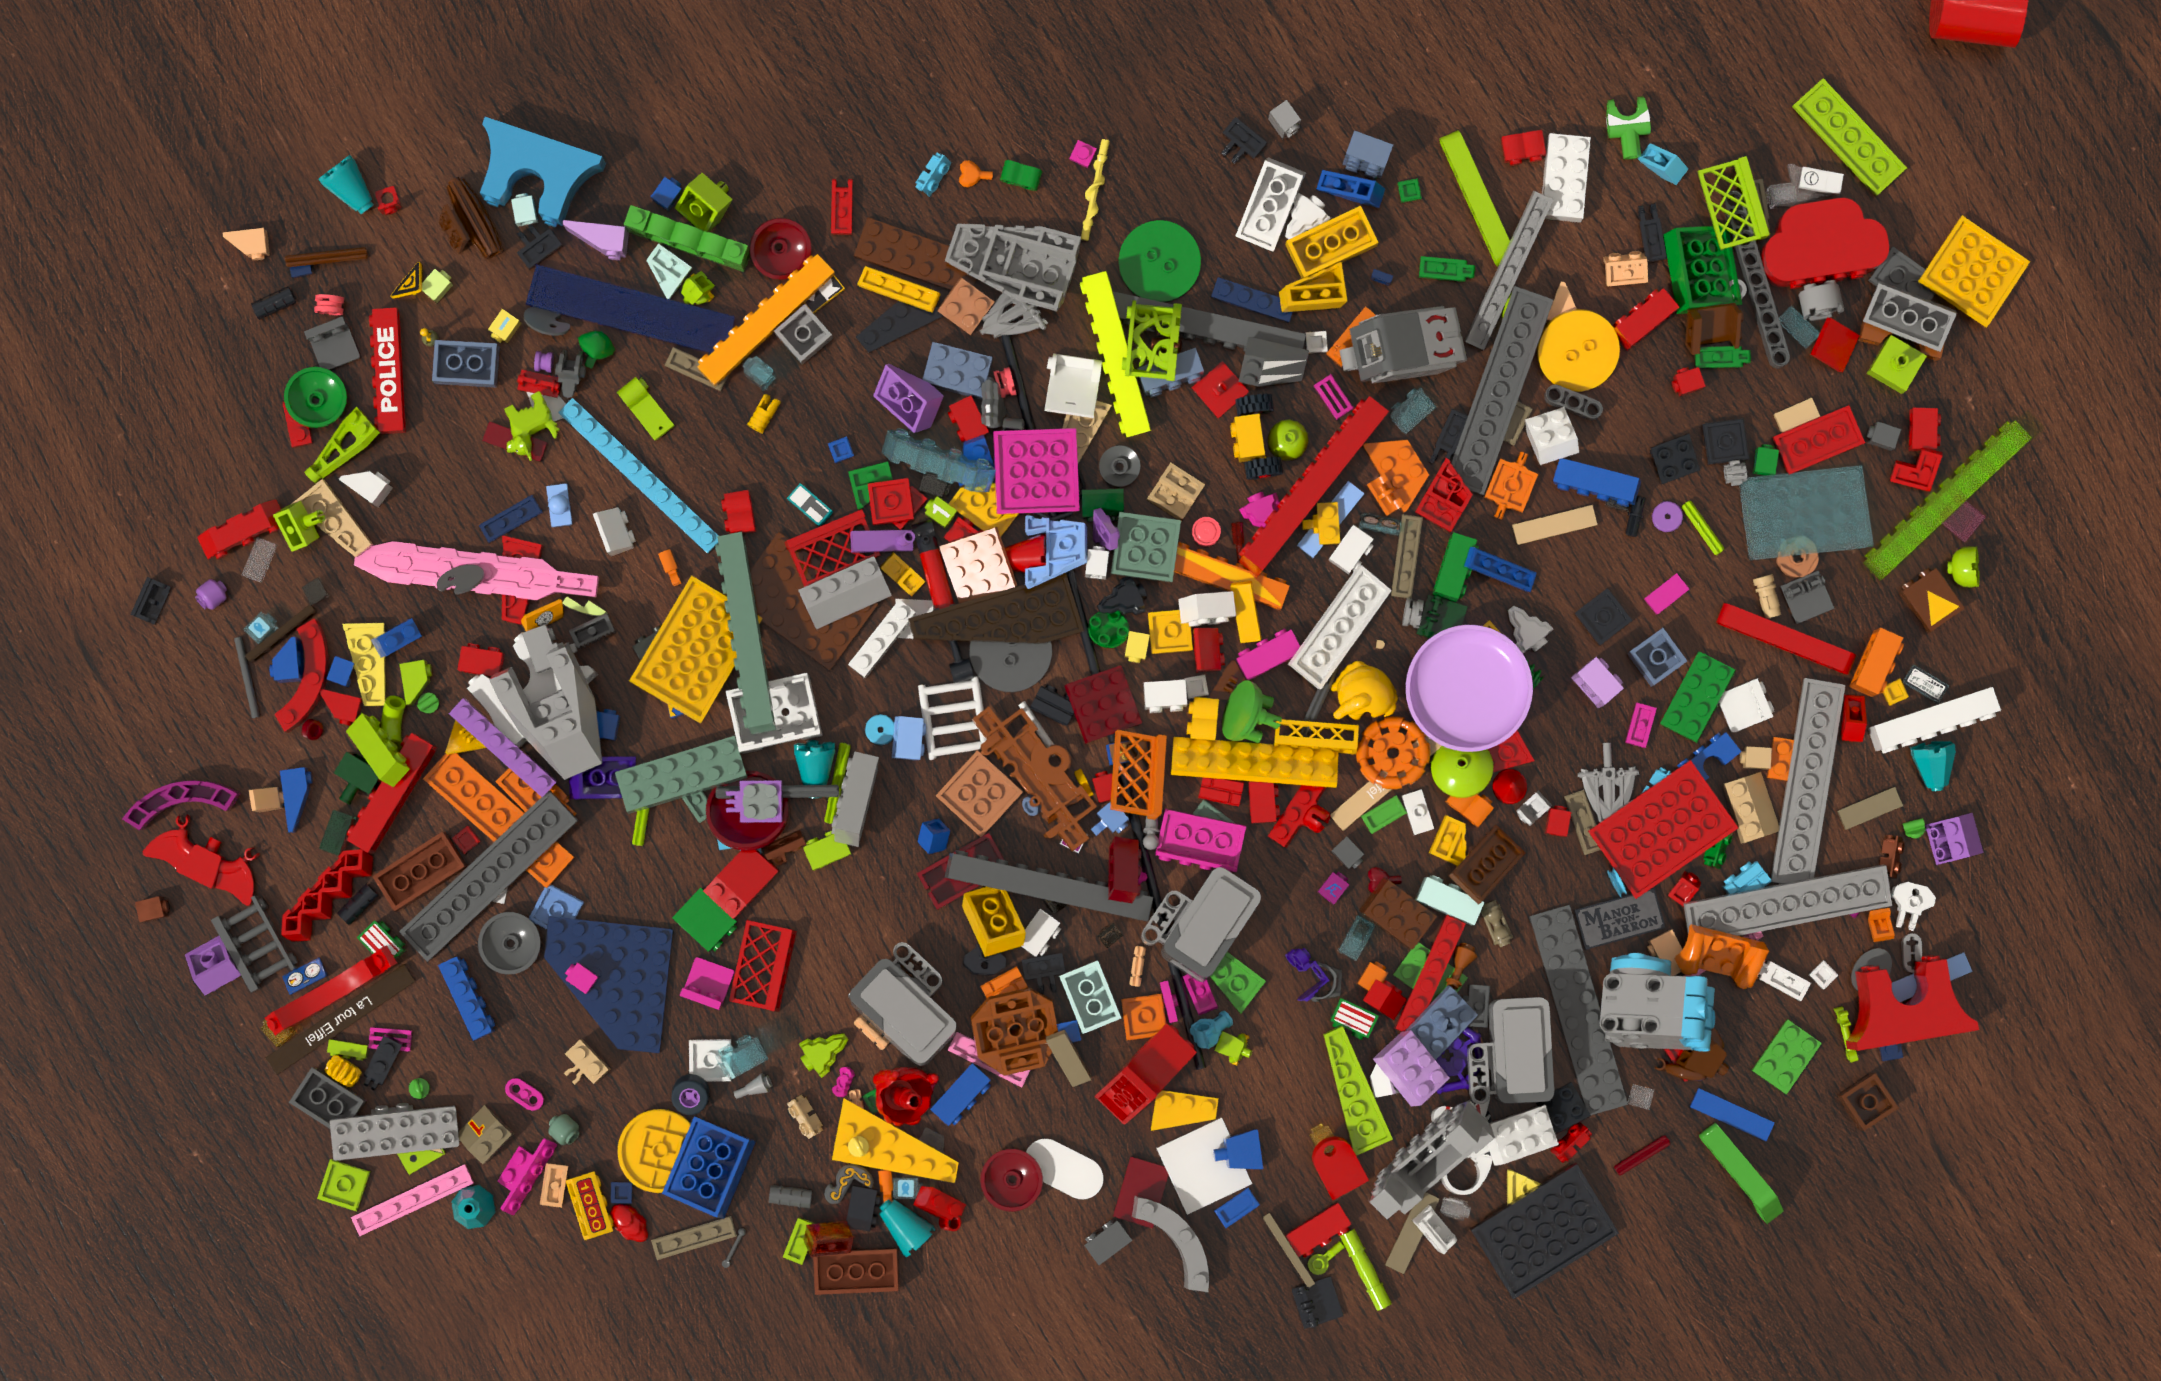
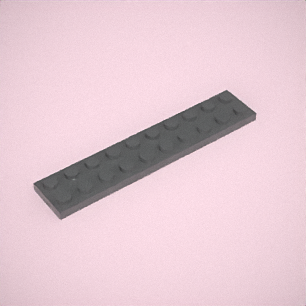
M1514 286L1451 462L1469 490L1484 495L1553 303V299Z
M549 790L399 932L429 962L579 820Z
M1570 905L1529 916L1584 1105L1590 1115L1628 1105L1610 1042L1605 1041V1033L1600 1027L1601 1011Z

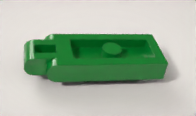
M1421 256L1419 278L1466 282V278H1475V265H1467V260Z
M1734 346L1700 347V354H1695V368L1699 367V369L1741 368L1744 363H1751V350H1742V346H1739L1738 349H1735Z

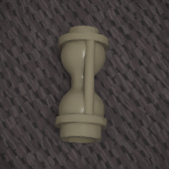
M1496 900L1484 904L1481 914L1494 945L1498 944L1499 947L1510 944V939L1514 937L1508 927L1500 904H1497Z

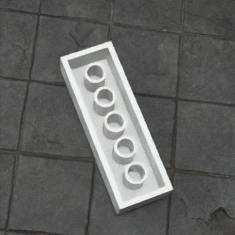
M1991 687L1869 727L1868 731L1875 751L1881 750L1882 753H1887L1898 749V744L1904 747L1917 743V738L1921 737L1922 741L1937 736V731L1944 734L1956 730V725L1958 724L1962 728L1977 723V718L1983 721L1996 717L1995 712L2001 711L1994 689Z

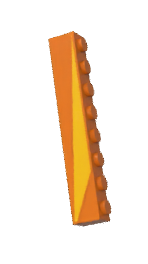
M1178 542L1175 573L1231 592V583L1252 581L1255 602L1281 611L1289 589L1286 580L1275 577L1274 580L1267 578V574L1261 572L1257 577L1242 564L1236 563L1235 566L1228 564V559L1217 556L1216 559L1209 557V553L1197 549V552L1189 549V545Z

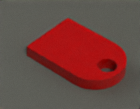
M1337 1136L1328 1137L1320 1141L1314 1148L1312 1153L1313 1165L1332 1200L1369 1181L1355 1152L1344 1138ZM1327 1146H1334V1149L1331 1152H1324Z

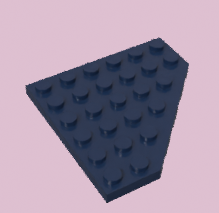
M549 917L544 958L617 1049L660 1053L673 929ZM580 963L599 976L587 994L565 980L567 978L565 973L571 964L576 965Z

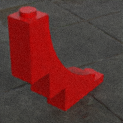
M387 945L380 948L371 956L361 960L328 982L273 1011L265 1017L268 1028L276 1036L315 1016L321 1010L341 1001L350 993L370 984L397 964Z

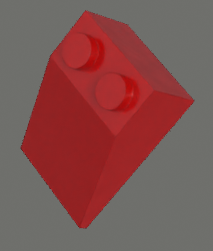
M757 849L741 850L703 892L732 919H735L779 870Z

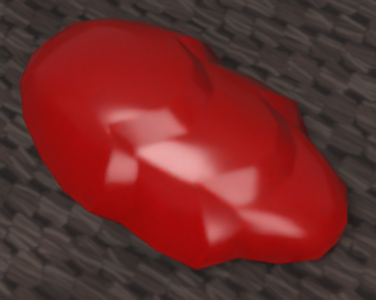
M616 1204L612 1206L610 1216L613 1220L614 1228L626 1240L646 1241L648 1231L645 1218L630 1205Z

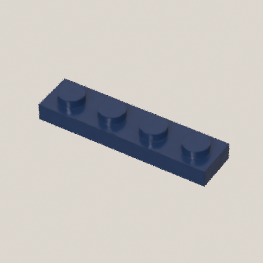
M1219 277L1211 296L1213 299L1287 323L1290 322L1293 313L1282 312L1280 297Z

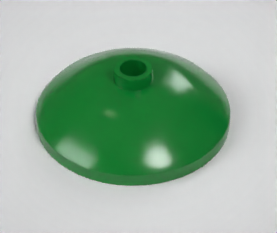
M309 367L295 373L288 381L284 392V403L289 415L299 424L311 428H321L335 422L342 415L347 402L346 389L341 379L332 371L321 367ZM318 398L320 401L319 403L314 404L312 403V399Z

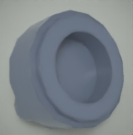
M1029 795L1022 801L1024 811L1030 816H1035L1041 812V804L1037 807H1032L1029 804V800L1034 795Z

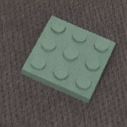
M1119 512L1117 528L1120 533V539H1118V548L1114 549L1111 574L1173 582L1181 520Z

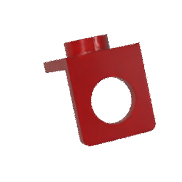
M394 186L375 192L379 204L378 210L382 215L396 213L397 209L402 208ZM391 193L393 195V202L384 204L382 202L383 194Z

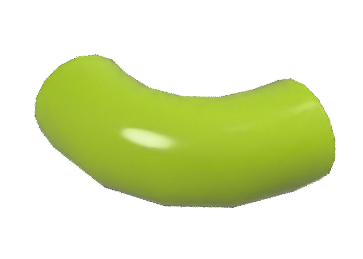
M389 696L384 703L381 728L389 734L388 739L396 744L398 747L396 750L399 752L402 749L401 724L406 703L398 696Z

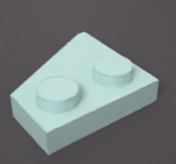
M660 244L656 246L647 259L666 298L670 300L690 273L692 267Z

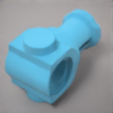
M1221 1011L1214 1019H1200L1191 1025L1190 1034L1193 1035L1194 1042L1197 1043L1198 1047L1210 1049L1218 1043L1221 1031L1233 1025V1020L1226 1011Z

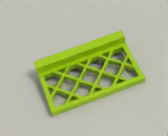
M1747 156L1698 171L1720 250L1755 240L1766 239L1770 235ZM1734 166L1736 176L1733 180L1722 175L1725 169ZM1711 172L1718 176L1713 186L1705 181L1704 174ZM1720 178L1731 183L1726 193L1716 188ZM1733 185L1742 191L1739 200L1728 194ZM1713 190L1724 196L1720 205L1711 201L1710 196ZM1726 197L1737 203L1732 213L1721 207ZM1738 205L1747 208L1748 214L1745 220L1734 214ZM1719 210L1730 215L1725 225L1716 219ZM1732 217L1742 222L1738 232L1727 227ZM1745 224L1753 229L1754 236L1747 238L1740 234ZM1725 230L1736 235L1733 241L1724 244L1722 234Z

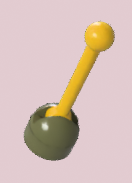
M421 329L422 342L428 347H433L435 340H439L438 334L433 330Z

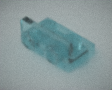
M1422 388L1418 390L1412 389L1406 395L1407 400L1402 404L1398 402L1390 409L1392 413L1389 417L1405 435L1436 408L1433 402L1425 395Z

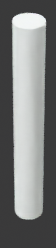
M1024 701L1019 704V708H1023L1038 728L1036 733L1046 748L1054 745L1027 703Z

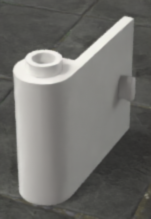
M1053 353V357H1049L1047 369H1051L1044 411L1094 418L1102 360Z

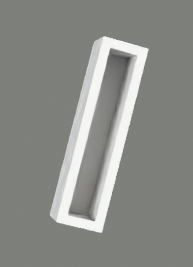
M899 599L848 665L866 679L909 624L908 618L914 617L916 612Z

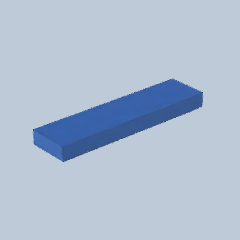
M1470 547L1464 567L1526 592H1531L1537 574L1534 571L1475 547Z
M1700 1088L1697 1089L1690 1104L1691 1108L1763 1141H1767L1774 1126V1122Z

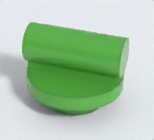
M425 693L420 696L417 707L421 712L430 714L438 709L439 700L435 694Z
M1923 818L1903 823L1905 834L1908 837L1919 838L1926 831Z

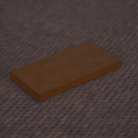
M1495 825L1452 871L1449 877L1479 905L1526 853L1499 826Z

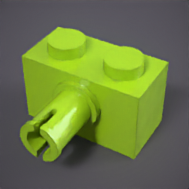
M302 501L288 505L273 515L292 552L308 546L318 539L319 535L314 525L325 521V515L318 517V515L324 513L322 510L319 509L308 514Z

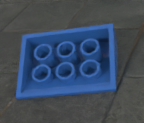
M694 1116L662 1194L716 1218L724 1219L756 1141Z

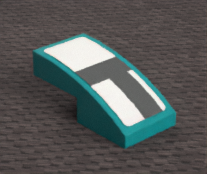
M801 483L787 497L788 501L819 527L833 513L829 507Z

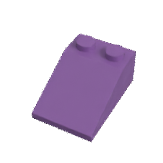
M889 363L885 365L873 395L913 433L932 426L944 397L930 383Z

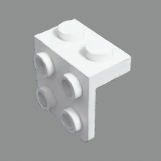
M1758 678L1725 691L1719 704L1731 732H1737L1773 717L1774 708L1772 703L1766 700L1764 695L1766 693L1765 686L1762 681H1758Z

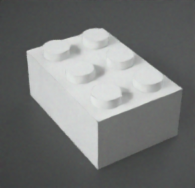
M1546 1105L1534 1107L1489 1123L1495 1138L1487 1145L1494 1166L1506 1164L1559 1145Z

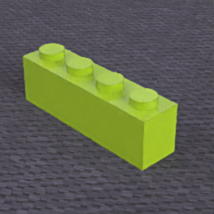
M362 713L346 732L377 777L394 787L410 770L405 763L406 758L397 752L396 749L398 747L388 739L389 734L379 726L381 724L379 720L374 716L368 717Z

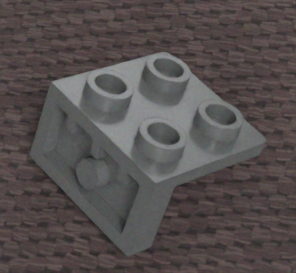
M343 316L304 331L321 368L331 370L360 358L347 320Z

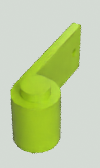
M635 377L618 390L617 394L656 441L675 425L647 392L646 389L649 386L642 377L639 380Z

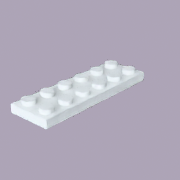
M1359 565L1288 665L1317 689H1322L1392 590L1366 568Z

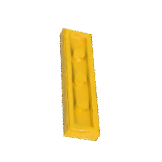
M867 266L864 267L857 283L861 288L933 313L941 295L940 292Z

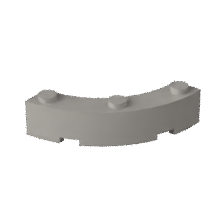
M1135 1196L1132 1217L1153 1223L1161 1228L1178 1248L1183 1260L1184 1287L1189 1290L1208 1292L1209 1270L1203 1247L1191 1227L1171 1209L1153 1200Z

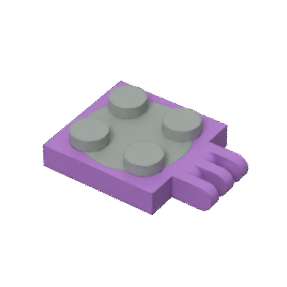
M782 780L740 781V791H726L727 796L734 795V799H726V804H734V808L727 807L726 812H740V822H783Z

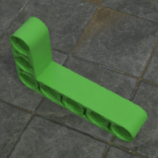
M1713 1123L1699 1134L1702 1142L1751 1199L1757 1213L1766 1224L1784 1212L1774 1191L1716 1123Z

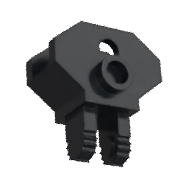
M977 940L975 949L964 956L963 966L972 974L994 976L1006 967V958L1001 953L985 957ZM981 963H986L987 969H983Z

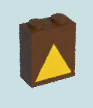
M1927 568L1919 574L1920 579L1915 582L1911 579L1902 586L1904 590L1899 592L1927 633L1932 632L1965 609L1937 568L1933 570Z

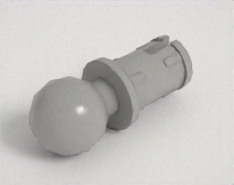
M1146 816V826L1143 832L1147 835L1143 838V845L1146 849L1153 850L1159 845V839L1155 835L1160 833L1158 818L1152 820L1147 819Z

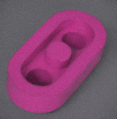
M514 1078L507 1082L505 1092L508 1097L531 1111L538 1110L543 1106L544 1096L540 1091L519 1078ZM514 1085H519L520 1091L518 1093L513 1091ZM532 1096L537 1098L536 1104L530 1102Z

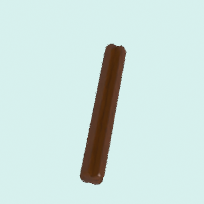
M361 247L285 256V262L287 267L360 260L367 258V249Z

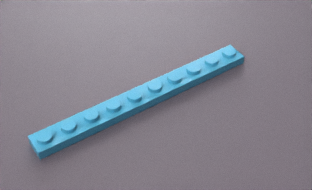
M573 398L558 412L707 554L715 547V544H718V535Z

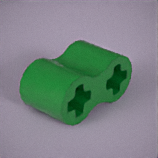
M1005 160L1000 181L1027 190L1037 191L1042 170L1015 161Z

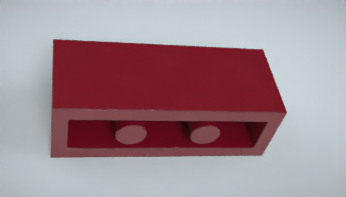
M1117 836L1112 840L1109 846L1108 900L1132 904L1136 896L1140 895L1141 884H1138V879L1141 875V866H1138V861L1141 858V849H1139V840Z

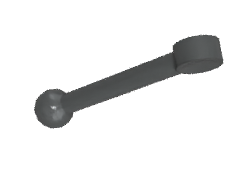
M744 1228L738 1230L739 1235L727 1258L722 1262L724 1268L730 1266V1260L742 1236L746 1234Z

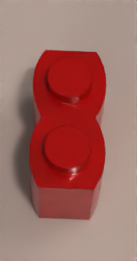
M1542 130L1501 137L1505 163H1510V166L1522 164V160L1530 159V162H1538L1542 160V157L1546 156Z
M744 490L724 494L721 504L723 512L727 511L728 519L724 520L726 532L730 531V534L756 532L750 491Z

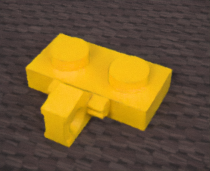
M1338 502L1317 503V515H1313V520L1302 521L1303 530L1313 529L1314 534H1319V545L1340 544Z

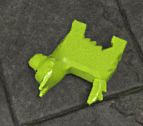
M540 391L530 395L532 400H534V407L530 406L529 409L526 407L519 412L513 405L504 409L509 418L511 434L513 436V439L507 443V452H516L520 456L527 455L530 461H532L531 435L547 427L552 436L557 438V432L560 430L556 427L557 423L552 420L551 411Z

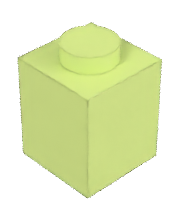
M434 269L422 283V291L438 303L453 286L449 281L451 277L443 270L438 272Z

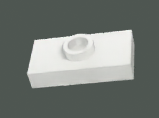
M1422 789L1402 795L1413 834L1417 835L1433 830L1434 826Z

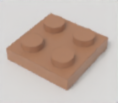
M960 277L937 311L971 335L982 320V317L986 315L994 304V301Z

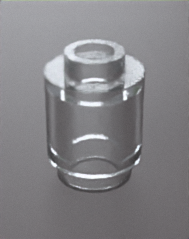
M1451 1196L1449 1198L1444 1197L1440 1213L1444 1214L1445 1217L1463 1221L1464 1218H1469L1472 1206H1468L1469 1201Z

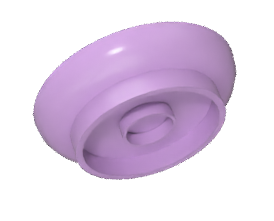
M1461 625L1437 633L1421 646L1414 656L1407 673L1406 698L1414 721L1430 739L1446 748L1457 751H1482L1504 742L1521 726L1532 701V675L1523 653L1505 635L1484 626Z

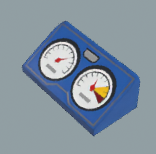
M319 957L282 977L289 994L293 995L329 975Z

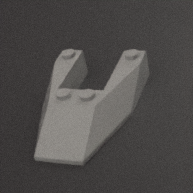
M569 642L549 650L546 654L562 688L557 693L529 704L512 667L494 674L489 679L499 701L518 731L564 780L602 764L595 698Z

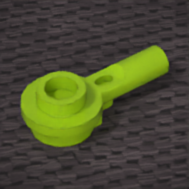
M1339 1241L1323 1255L1314 1254L1308 1260L1309 1270L1316 1275L1325 1273L1329 1266L1328 1261L1345 1247Z

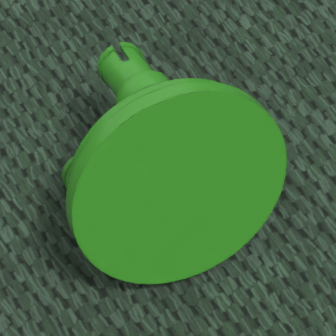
M1249 680L1241 682L1233 690L1225 706L1222 718V731L1225 738L1232 741L1247 739L1259 743L1263 733L1260 730L1254 729L1256 724H1265L1278 729L1281 724L1274 721L1282 722L1281 716L1266 711V709L1269 710L1272 707L1274 698L1262 694L1260 687Z

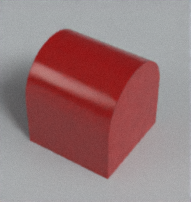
M1931 0L1929 15L1930 36L1934 39L2015 48L2023 31L2028 0Z

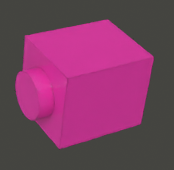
M580 963L576 965L571 964L565 973L567 975L565 980L585 994L590 991L599 976Z

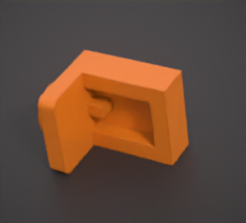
M1879 908L1869 912L1868 923L1873 942L1894 939L1895 934L1890 919V908Z

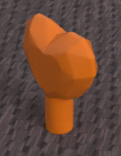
M970 160L963 161L960 164L962 174L959 177V183L963 187L973 186L980 179L992 180L993 172L981 171Z

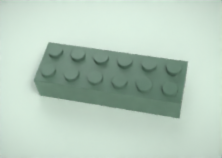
M735 736L615 772L628 814L748 778Z

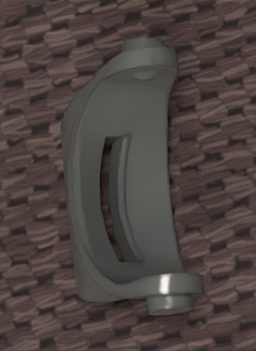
M1316 961L1320 967L1326 968L1331 973L1333 986L1326 995L1322 997L1314 996L1310 1000L1319 1002V999H1331L1341 996L1342 970Z

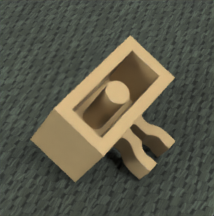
M580 1039L565 1053L575 1064V1067L568 1069L564 1074L568 1076L571 1072H576L580 1069L576 1074V1079L572 1081L574 1085L580 1081L582 1074L593 1084H596L611 1070L583 1039Z

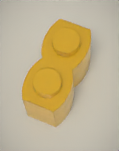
M1194 697L1193 702L1189 701L1188 714H1192V722L1187 723V734H1190V739L1215 741L1219 699Z

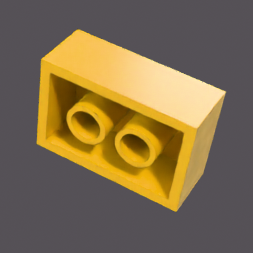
M984 887L964 893L962 908L985 957L1024 946L1026 932L1007 891Z

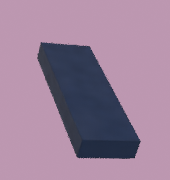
M531 495L481 523L479 527L490 544L502 537V535H506L541 515L543 512L534 496Z

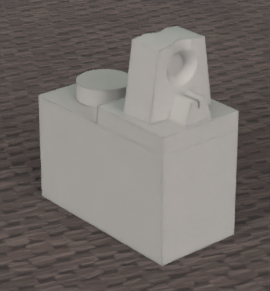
M543 625L522 633L536 673L552 669L546 654L549 650L563 645V642L559 644L553 643V640H556L553 629H548L547 625ZM574 643L570 644L573 653L578 652Z

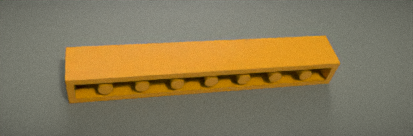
M818 254L815 257L809 256L803 262L804 267L800 271L797 269L788 276L789 281L785 285L782 283L778 285L770 299L766 297L758 305L759 309L755 313L751 311L743 319L744 323L740 327L736 325L728 333L729 337L725 341L720 340L713 347L714 351L710 355L705 354L698 361L700 364L697 366L698 370L714 387L835 275V272Z

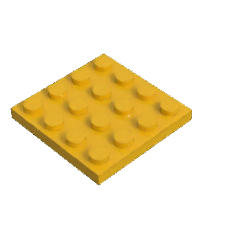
M1962 215L1918 282L1984 327H1987L2030 261Z

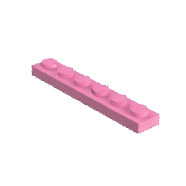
M466 1164L361 1212L351 1217L359 1236H362L473 1184L474 1181Z

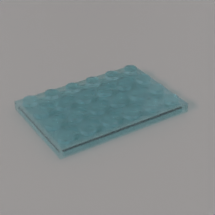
M1862 465L1795 472L1790 475L1786 473L1774 476L1749 477L1747 481H1743V484L1739 485L1749 560L1867 548L1874 545Z

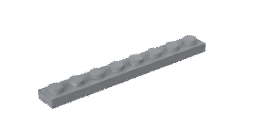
M1533 191L1466 335L1465 342L1482 350L1485 349L1553 199Z

